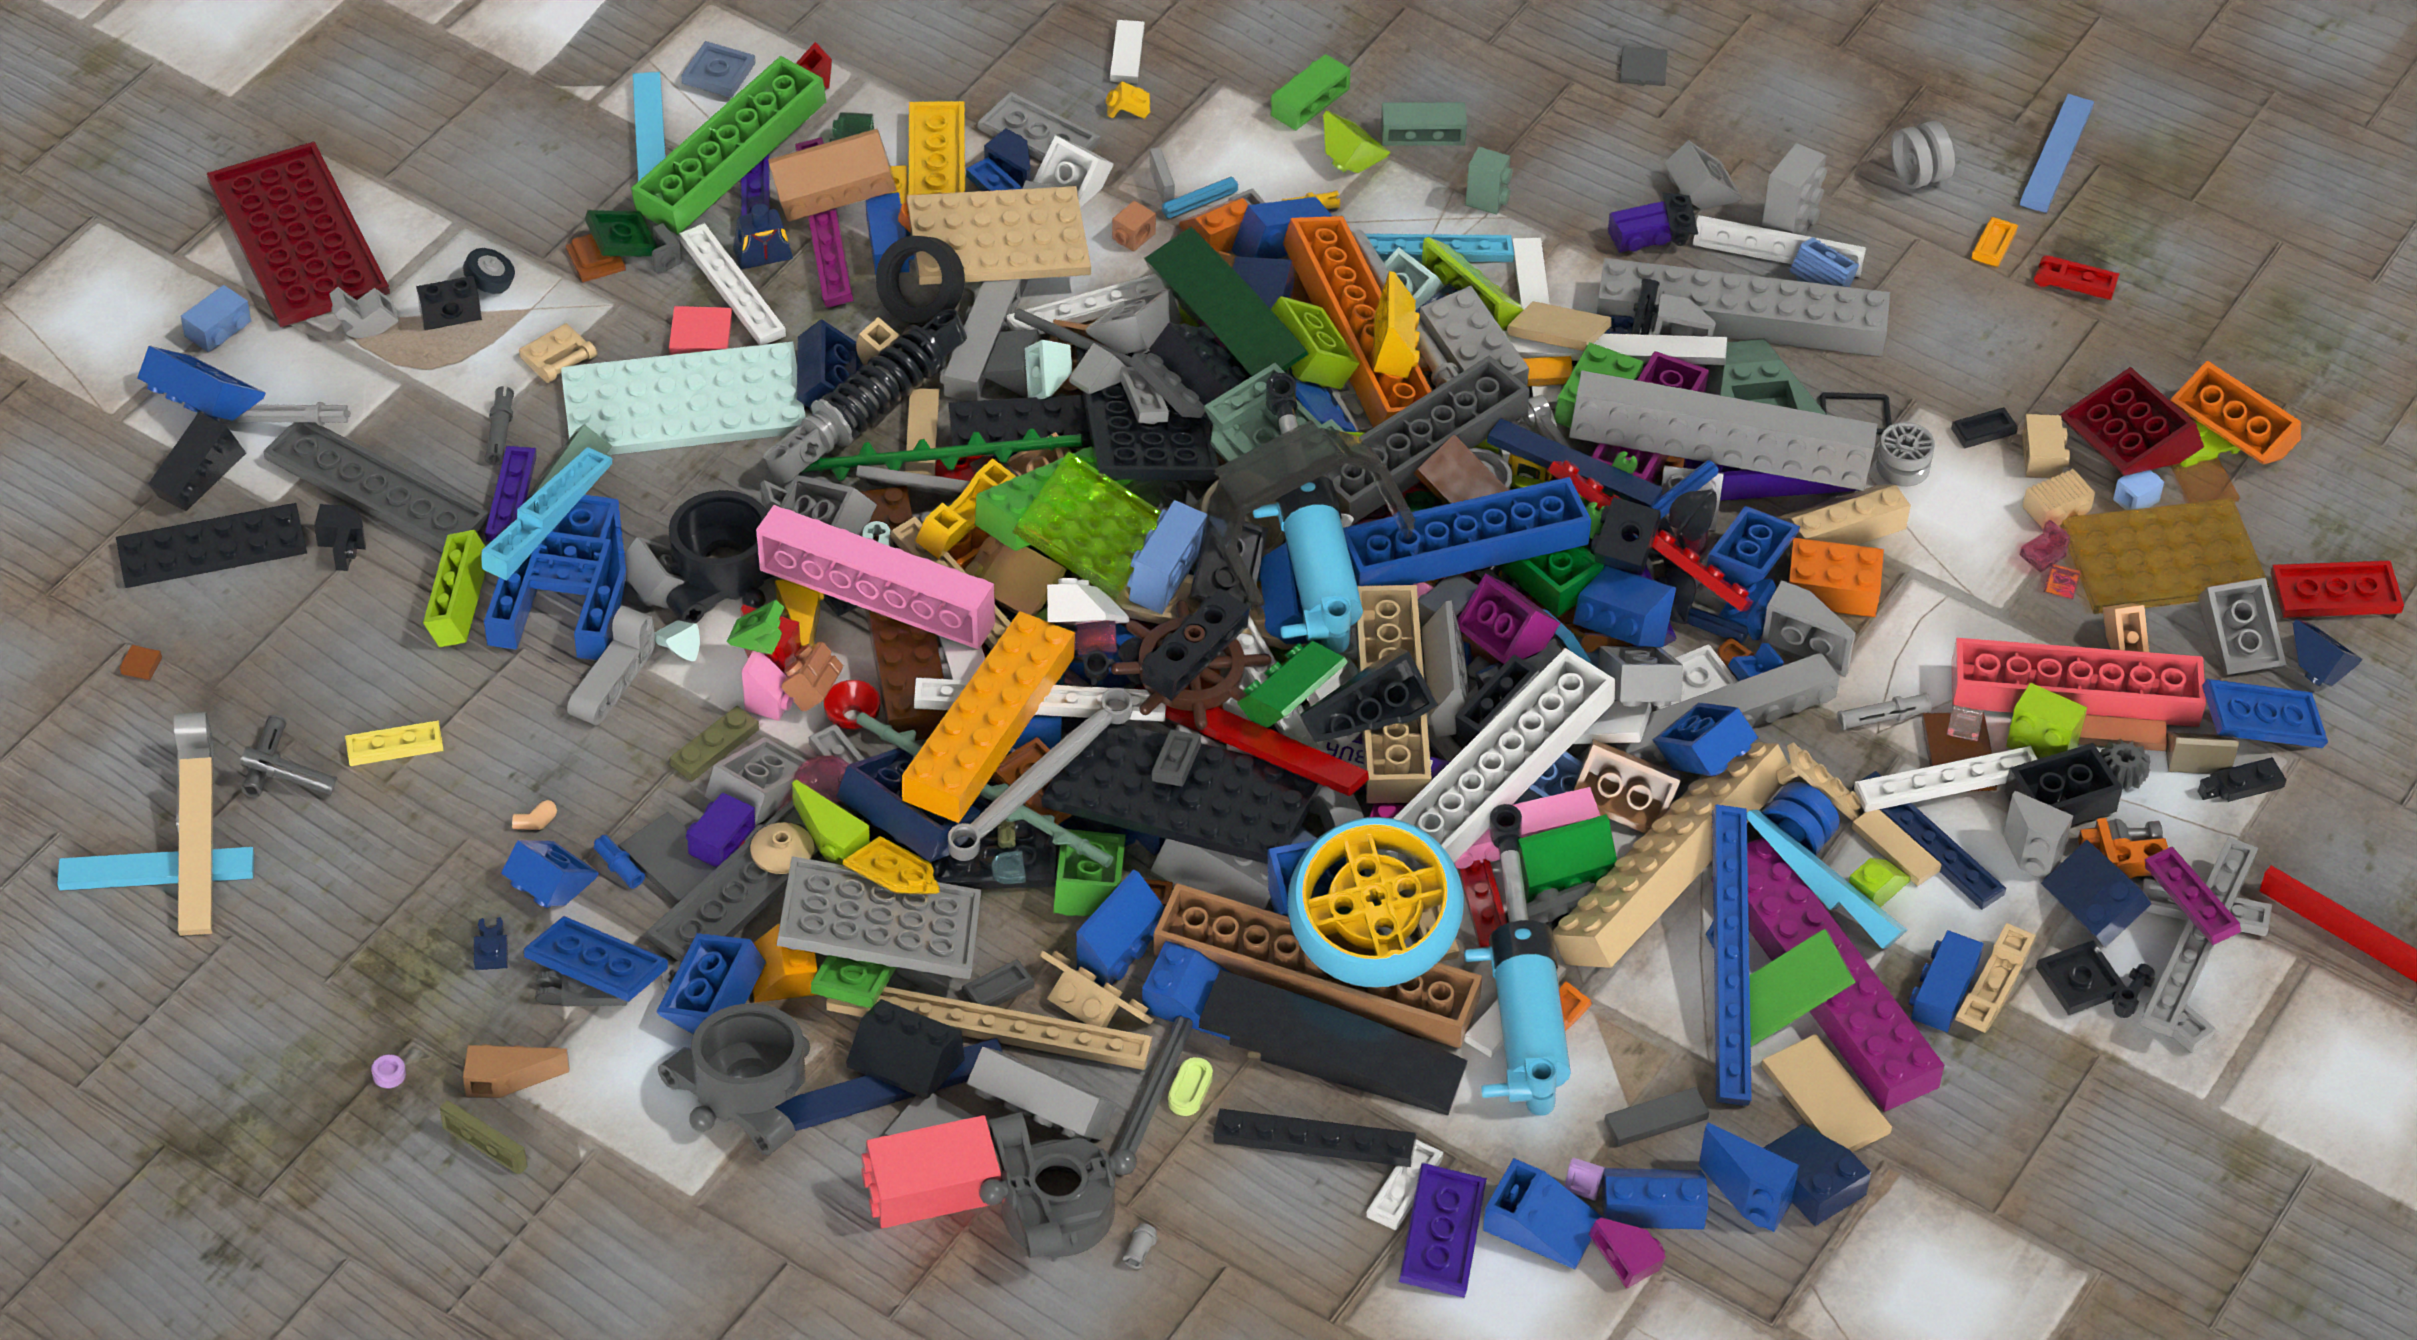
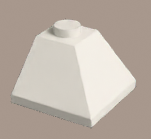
M1055 135L1033 182L1057 187L1076 186L1081 208L1102 189L1114 163Z

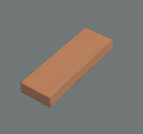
M2086 714L2079 744L2087 745L2094 743L2095 746H2106L2108 742L2116 744L2121 739L2127 744L2133 740L2135 747L2144 746V750L2166 751V721Z

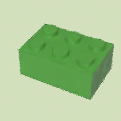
M1589 342L1558 396L1554 417L1556 423L1571 428L1581 370L1638 380L1642 373L1644 361Z

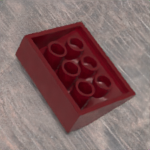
M2129 367L2059 414L2062 421L2124 476L2179 464L2204 448L2196 422L2132 367Z

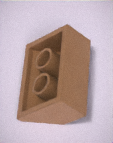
M1592 739L1572 791L1590 787L1600 815L1607 814L1609 819L1646 834L1652 828V824L1668 811L1681 779L1680 774Z

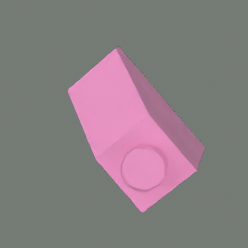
M752 651L742 669L745 711L779 721L784 711L791 708L794 698L789 697L781 688L787 676L768 657L757 651Z

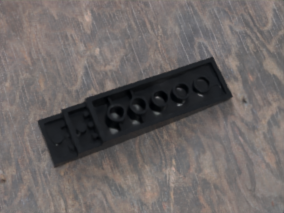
M1219 970L1199 1019V1028L1229 1036L1230 1045L1261 1053L1260 1061L1448 1116L1468 1060L1356 1014L1223 970Z

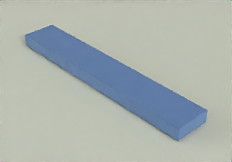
M2071 94L2067 95L2022 195L2020 206L2047 213L2091 114L2094 101Z

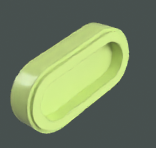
M1193 1057L1185 1060L1180 1066L1168 1093V1105L1175 1114L1189 1116L1199 1110L1212 1082L1213 1069L1207 1060Z

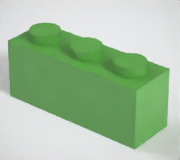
M1327 54L1323 55L1317 61H1313L1299 75H1295L1290 82L1273 93L1271 97V116L1297 131L1350 89L1351 69Z

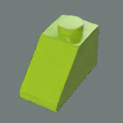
M1869 858L1850 875L1849 883L1881 908L1910 882L1911 877L1887 860Z

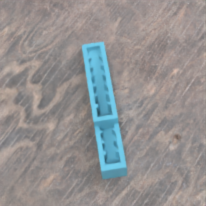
M589 447L583 450L517 509V519L482 550V569L507 581L612 465V458Z
M1758 809L1747 812V820L1829 910L1837 909L1840 905H1843L1882 949L1893 945L1907 931L1903 925Z

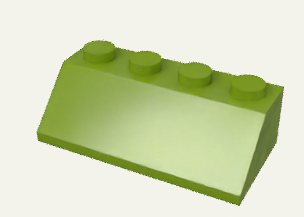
M1430 237L1423 239L1422 265L1434 273L1444 286L1451 284L1458 291L1472 286L1501 329L1507 331V326L1523 311L1521 305L1517 301L1512 300L1498 285L1492 283L1479 269L1473 267L1460 253H1457L1449 245Z

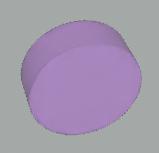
M384 1055L376 1059L372 1064L373 1080L382 1088L396 1087L405 1079V1065L398 1056Z

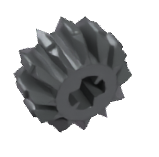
M2119 739L2116 744L2108 742L2105 749L2101 750L2100 754L2126 792H2128L2131 786L2139 789L2143 781H2146V778H2148L2151 761L2150 755L2145 754L2144 746L2135 747L2133 740L2127 744Z

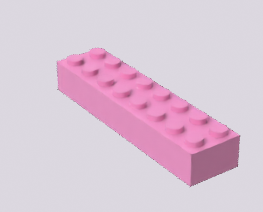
M776 505L772 506L756 529L760 571L978 650L995 625L994 583L988 582L983 578L968 575L955 568L943 566L927 558L915 556L899 548L887 546L874 539L862 537L846 529L834 527L818 519H812Z

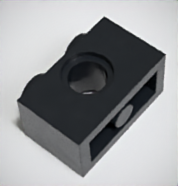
M474 276L416 286L419 310L425 330L482 320L479 294Z

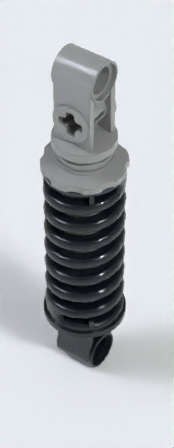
M954 309L941 311L922 328L916 325H909L899 337L890 343L889 347L880 350L878 356L870 358L867 365L860 366L855 374H851L845 379L844 383L836 385L833 392L826 393L818 401L815 400L811 404L812 416H807L802 420L801 425L789 432L776 445L765 451L763 457L774 481L778 484L792 481L796 475L818 460L821 455L829 453L834 449L835 444L841 447L849 446L860 433L866 431L867 423L873 424L878 421L879 414H887L890 405H898L901 401V396H909L912 392V387L918 388L923 384V378H931L936 373L944 370L946 366L945 356L957 346L963 344L967 339V334L957 311Z

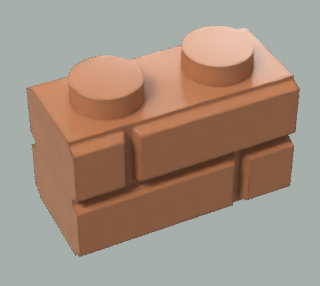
M817 642L813 646L809 644L804 645L795 654L797 660L791 663L784 671L787 677L783 681L781 688L789 697L794 698V703L801 711H807L822 702L843 669V664L835 655L831 656L832 652L824 642Z

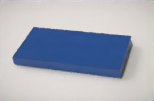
M2207 679L2202 684L2217 735L2323 748L2328 743L2312 692Z
M566 916L560 918L524 948V958L627 1002L631 1001L668 969L667 959Z

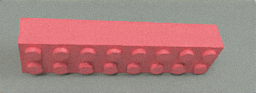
M1956 638L1951 661L1952 708L2014 713V708L2028 685L2033 683L2087 707L2086 714L2162 720L2166 721V725L2200 727L2206 706V697L2202 684L2205 682L2202 656Z

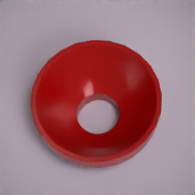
M845 680L831 687L824 699V710L827 718L838 727L859 729L863 728V726L856 722L857 719H847L844 714L850 710H856L876 719L880 710V696L878 691L869 683L860 680Z

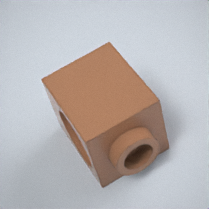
M1133 201L1112 218V239L1133 252L1156 234V213L1136 201Z

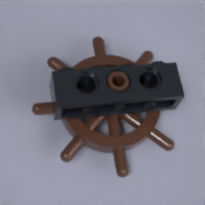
M1220 588L1212 597L1207 596L1193 615L1189 614L1187 602L1183 600L1176 603L1177 619L1166 621L1151 631L1134 620L1129 621L1126 625L1127 630L1143 640L1139 651V661L1114 663L1111 666V672L1114 675L1139 674L1142 684L1151 694L1139 707L1142 715H1149L1160 703H1163L1175 709L1193 711L1195 726L1198 729H1205L1207 726L1205 710L1217 707L1228 701L1231 697L1236 701L1241 700L1245 696L1242 689L1239 688L1244 675V667L1267 666L1271 663V656L1266 653L1244 655L1237 637L1248 627L1250 607ZM1222 651L1226 654V656H1218V655H1219ZM1231 668L1226 678L1211 670ZM1204 679L1213 687L1202 690L1200 680Z

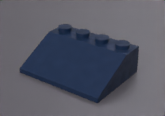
M896 748L847 765L836 797L846 803L849 809L859 812L869 819L872 825L882 828L892 835L897 842L905 844L915 851L919 857L929 862L950 855L948 851V834L954 826L963 823L971 824L991 805L980 796H977L964 817L957 823L902 801V775L913 761L914 756L901 748ZM957 837L953 840V844L960 847L970 837Z

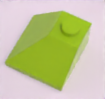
M1328 110L1323 114L1325 153L1334 159L1332 164L1340 171L1345 173L1348 169L1358 174L1387 158L1391 153L1355 122Z

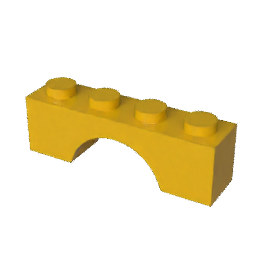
M992 458L974 475L966 489L950 506L941 503L925 518L915 542L940 559L976 526L977 494L1009 481L1016 476Z

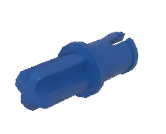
M602 835L594 841V849L608 863V869L611 872H616L629 888L634 889L644 881L645 874L629 859L630 854L627 851H622L609 836Z

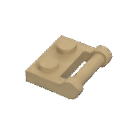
M565 323L520 348L519 355L545 382L550 383L561 373L562 367L574 366L585 359L591 360L597 356V351L590 341L586 342L574 329Z

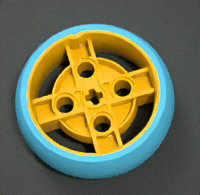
M1370 817L1338 825L1324 833L1311 844L1295 867L1289 886L1287 905L1293 933L1302 950L1316 966L1332 977L1346 983L1363 987H1388L1410 981L1422 975L1442 959L1458 933L1463 916L1464 896L1461 879L1452 859L1433 837L1403 821ZM1376 849L1389 850L1406 855L1417 861L1425 869L1412 872L1403 862L1390 856L1378 855ZM1346 857L1347 864L1334 877L1328 894L1311 899L1314 886L1321 875L1335 862ZM1364 869H1370L1375 872L1370 877H1363L1359 874ZM1403 890H1412L1415 893L1410 898L1399 895ZM1377 899V902L1381 905L1374 906V903L1371 902V900ZM1441 905L1438 918L1431 930L1417 943L1406 948L1404 940L1413 933L1419 924L1423 910ZM1342 906L1352 909L1350 913L1345 915L1336 912ZM1382 927L1392 930L1390 934L1384 936L1379 935L1376 931ZM1339 932L1343 938L1353 945L1373 950L1375 956L1349 952L1335 945L1325 936Z

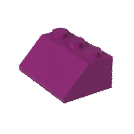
M1486 573L1457 620L1462 633L1503 664L1514 654L1524 659L1544 650L1560 625V622L1512 586Z

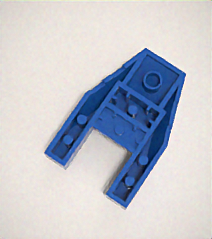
M584 495L507 581L500 577L498 578L484 619L488 646L509 649L518 648L537 589L586 596L574 632L577 658L598 660L613 641L612 623L616 612L621 606L627 574L618 499Z

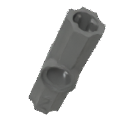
M1588 881L1560 892L1556 888L1541 892L1532 902L1526 903L1528 920L1545 923L1553 931L1559 925V921L1569 915L1578 905V901L1594 889L1595 883ZM1508 910L1505 911L1507 923H1509Z

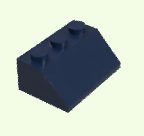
M820 319L798 336L797 400L811 408V404L815 400L818 401L826 393L833 392L836 385L844 383L849 375L855 374L857 369L863 365L856 350L857 342L823 319Z

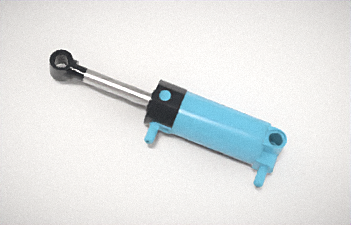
M1276 373L1270 376L1266 382V406L1278 418L1292 479L1286 481L1277 489L1275 504L1254 506L1252 510L1254 518L1278 515L1281 531H1283L1286 537L1303 608V623L1282 626L1280 628L1281 637L1284 639L1305 635L1307 641L1321 639L1324 647L1336 653H1341L1349 646L1350 626L1354 625L1361 618L1363 608L1341 522L1340 507L1333 481L1326 476L1309 474L1295 416V411L1298 407L1296 401V381L1289 374Z
M1502 804L1495 807L1490 814V838L1494 846L1500 851L1509 923L1498 927L1491 933L1489 938L1490 948L1468 949L1464 951L1466 962L1491 960L1492 974L1496 980L1507 1064L1506 1083L1482 1085L1481 1092L1483 1098L1508 1096L1509 1102L1526 1101L1527 1108L1531 1113L1543 1116L1552 1112L1555 1107L1556 1087L1563 1085L1569 1080L1571 1075L1557 976V957L1552 929L1545 923L1528 920L1518 848V839L1522 838L1521 812L1511 804Z

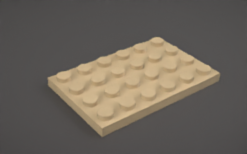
M1076 186L907 195L906 202L911 236L934 237L949 244L956 251L962 262L965 282L1091 275V263ZM924 251L914 253L919 285L942 284V273L937 261Z

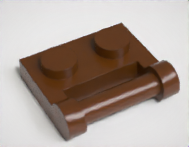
M1572 622L1563 623L1573 633L1584 651L1588 653L1595 651L1596 648L1600 649V646H1633L1631 643L1584 628Z

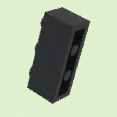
M1514 654L1456 714L1457 738L1469 744L1539 675V669Z

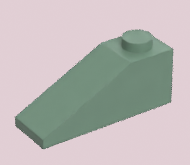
M585 424L575 430L528 495L527 500L587 447L609 456L607 453L612 448V445Z

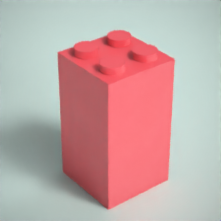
M985 1115L866 1140V1153L861 1154L863 1165L861 1175L864 1187H869L871 1198H868L871 1216L872 1218L878 1217L881 1229L989 1206L980 1198L979 1189L983 1182L988 1179L1001 1181V1173Z

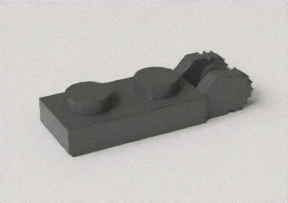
M542 971L537 974L536 983L543 987L538 989L535 994V999L538 1003L562 1005V1007L627 1005L625 1000L557 971Z

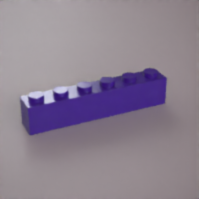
M1684 458L1683 468L1696 470L1704 462ZM1715 464L1718 467V473H1724L1720 501L1860 491Z

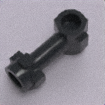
M2142 963L2137 968L2133 967L2129 974V978L2132 979L2130 985L2122 987L2115 993L2112 1004L2114 1005V1013L2117 1016L2128 1018L2136 1012L2139 1004L2137 1000L2139 993L2144 986L2151 988L2155 981V971L2151 966Z

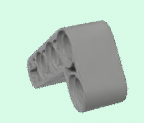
M626 606L620 607L613 619V641L573 692L568 702L567 712L569 715L594 725H599L605 719L654 650L653 618Z
M207 712L174 714V735L178 749L176 800L178 834L179 759L212 757L214 765L213 738Z

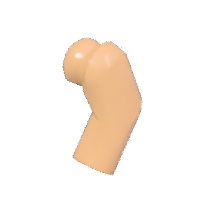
M545 800L539 803L530 814H513V829H544L557 814L555 803Z

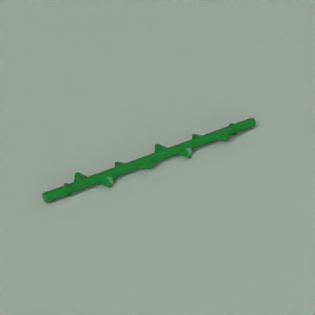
M1029 429L1023 440L986 443L979 432H974L967 445L930 448L925 439H919L913 450L876 453L870 442H866L858 455L834 458L819 457L818 460L811 463L801 472L819 471L822 473L824 470H832L838 480L843 481L850 468L857 467L858 465H886L889 470L899 471L903 463L941 459L948 471L954 470L960 457L992 454L996 455L1001 464H1005L1014 452L1045 449L1054 451L1056 448L1083 446L1082 434L1056 437L1049 435V437L1040 438L1034 429Z

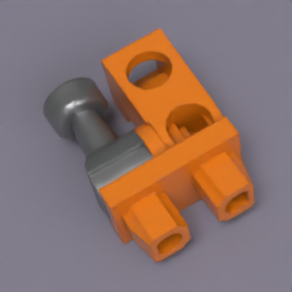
M2099 818L2096 820L2095 828L2080 830L2078 837L2079 846L2087 839L2129 879L2138 876H2152L2145 867V859L2168 848L2166 838H2163L2162 825L2159 820L2147 822L2145 828H2128L2121 819L2115 818V820L2107 821L2106 818Z

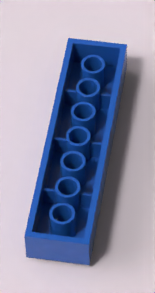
M1570 477L1348 526L1344 527L1343 530L1357 586L1413 585L1588 545L1591 518Z

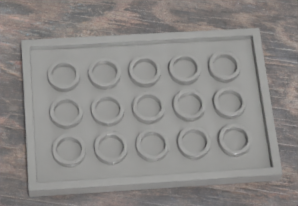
M792 856L776 946L970 980L981 890L937 882L940 889L937 894L893 893L846 868L844 865Z

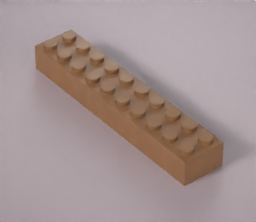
M1176 883L1154 931V955L1156 956L1159 955L1165 941L1199 951L1233 974L1266 983L1356 1014L1384 1026L1459 1049L1462 1046L1465 1034L1468 1031L1481 998V975L1439 962L1422 975L1398 985L1363 987L1343 982L1321 970L1308 958L1293 933L1289 917ZM1339 932L1325 936L1332 943L1349 952L1375 956L1373 950L1353 945L1343 938Z

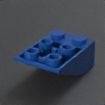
M1513 1158L1485 1207L1483 1231L1572 1269H1576L1592 1240L1589 1232L1594 1222L1599 1218H1603V1216L1545 1171Z

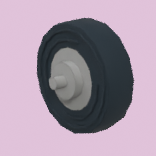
M474 249L468 254L463 264L464 276H474L477 289L492 294L502 293L510 287L515 277V269L511 261L502 253L493 249Z

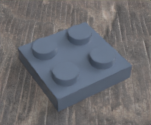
M705 41L682 73V83L732 98L756 64L755 55Z

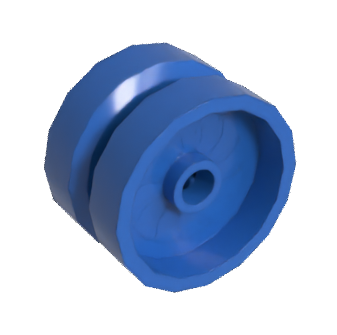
M1801 782L1787 783L1773 798V801L1761 812L1815 856L1838 830L1840 822L1838 812L1830 799L1820 790Z

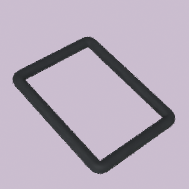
M1823 392L1820 394V407L1826 414L1825 398L1884 400L1886 428L1892 425L1890 402L1886 394ZM1877 428L1876 434H1882L1885 429Z

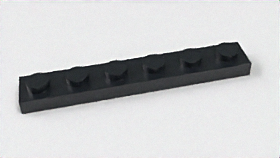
M1219 1108L1213 1134L1214 1143L1411 1167L1416 1144L1415 1132Z

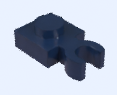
M497 917V924L493 928L485 927L484 918L479 919L480 936L474 937L475 970L508 968L507 935H503L504 927L501 917Z

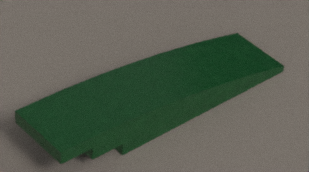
M1189 227L1144 258L1148 267L1161 279L1166 289L1171 288L1173 296L1178 300L1181 308L1200 327L1204 326L1213 332L1215 341L1231 354V359L1249 377L1254 376L1273 363H1276L1285 371L1309 355L1304 346L1262 299L1192 227Z

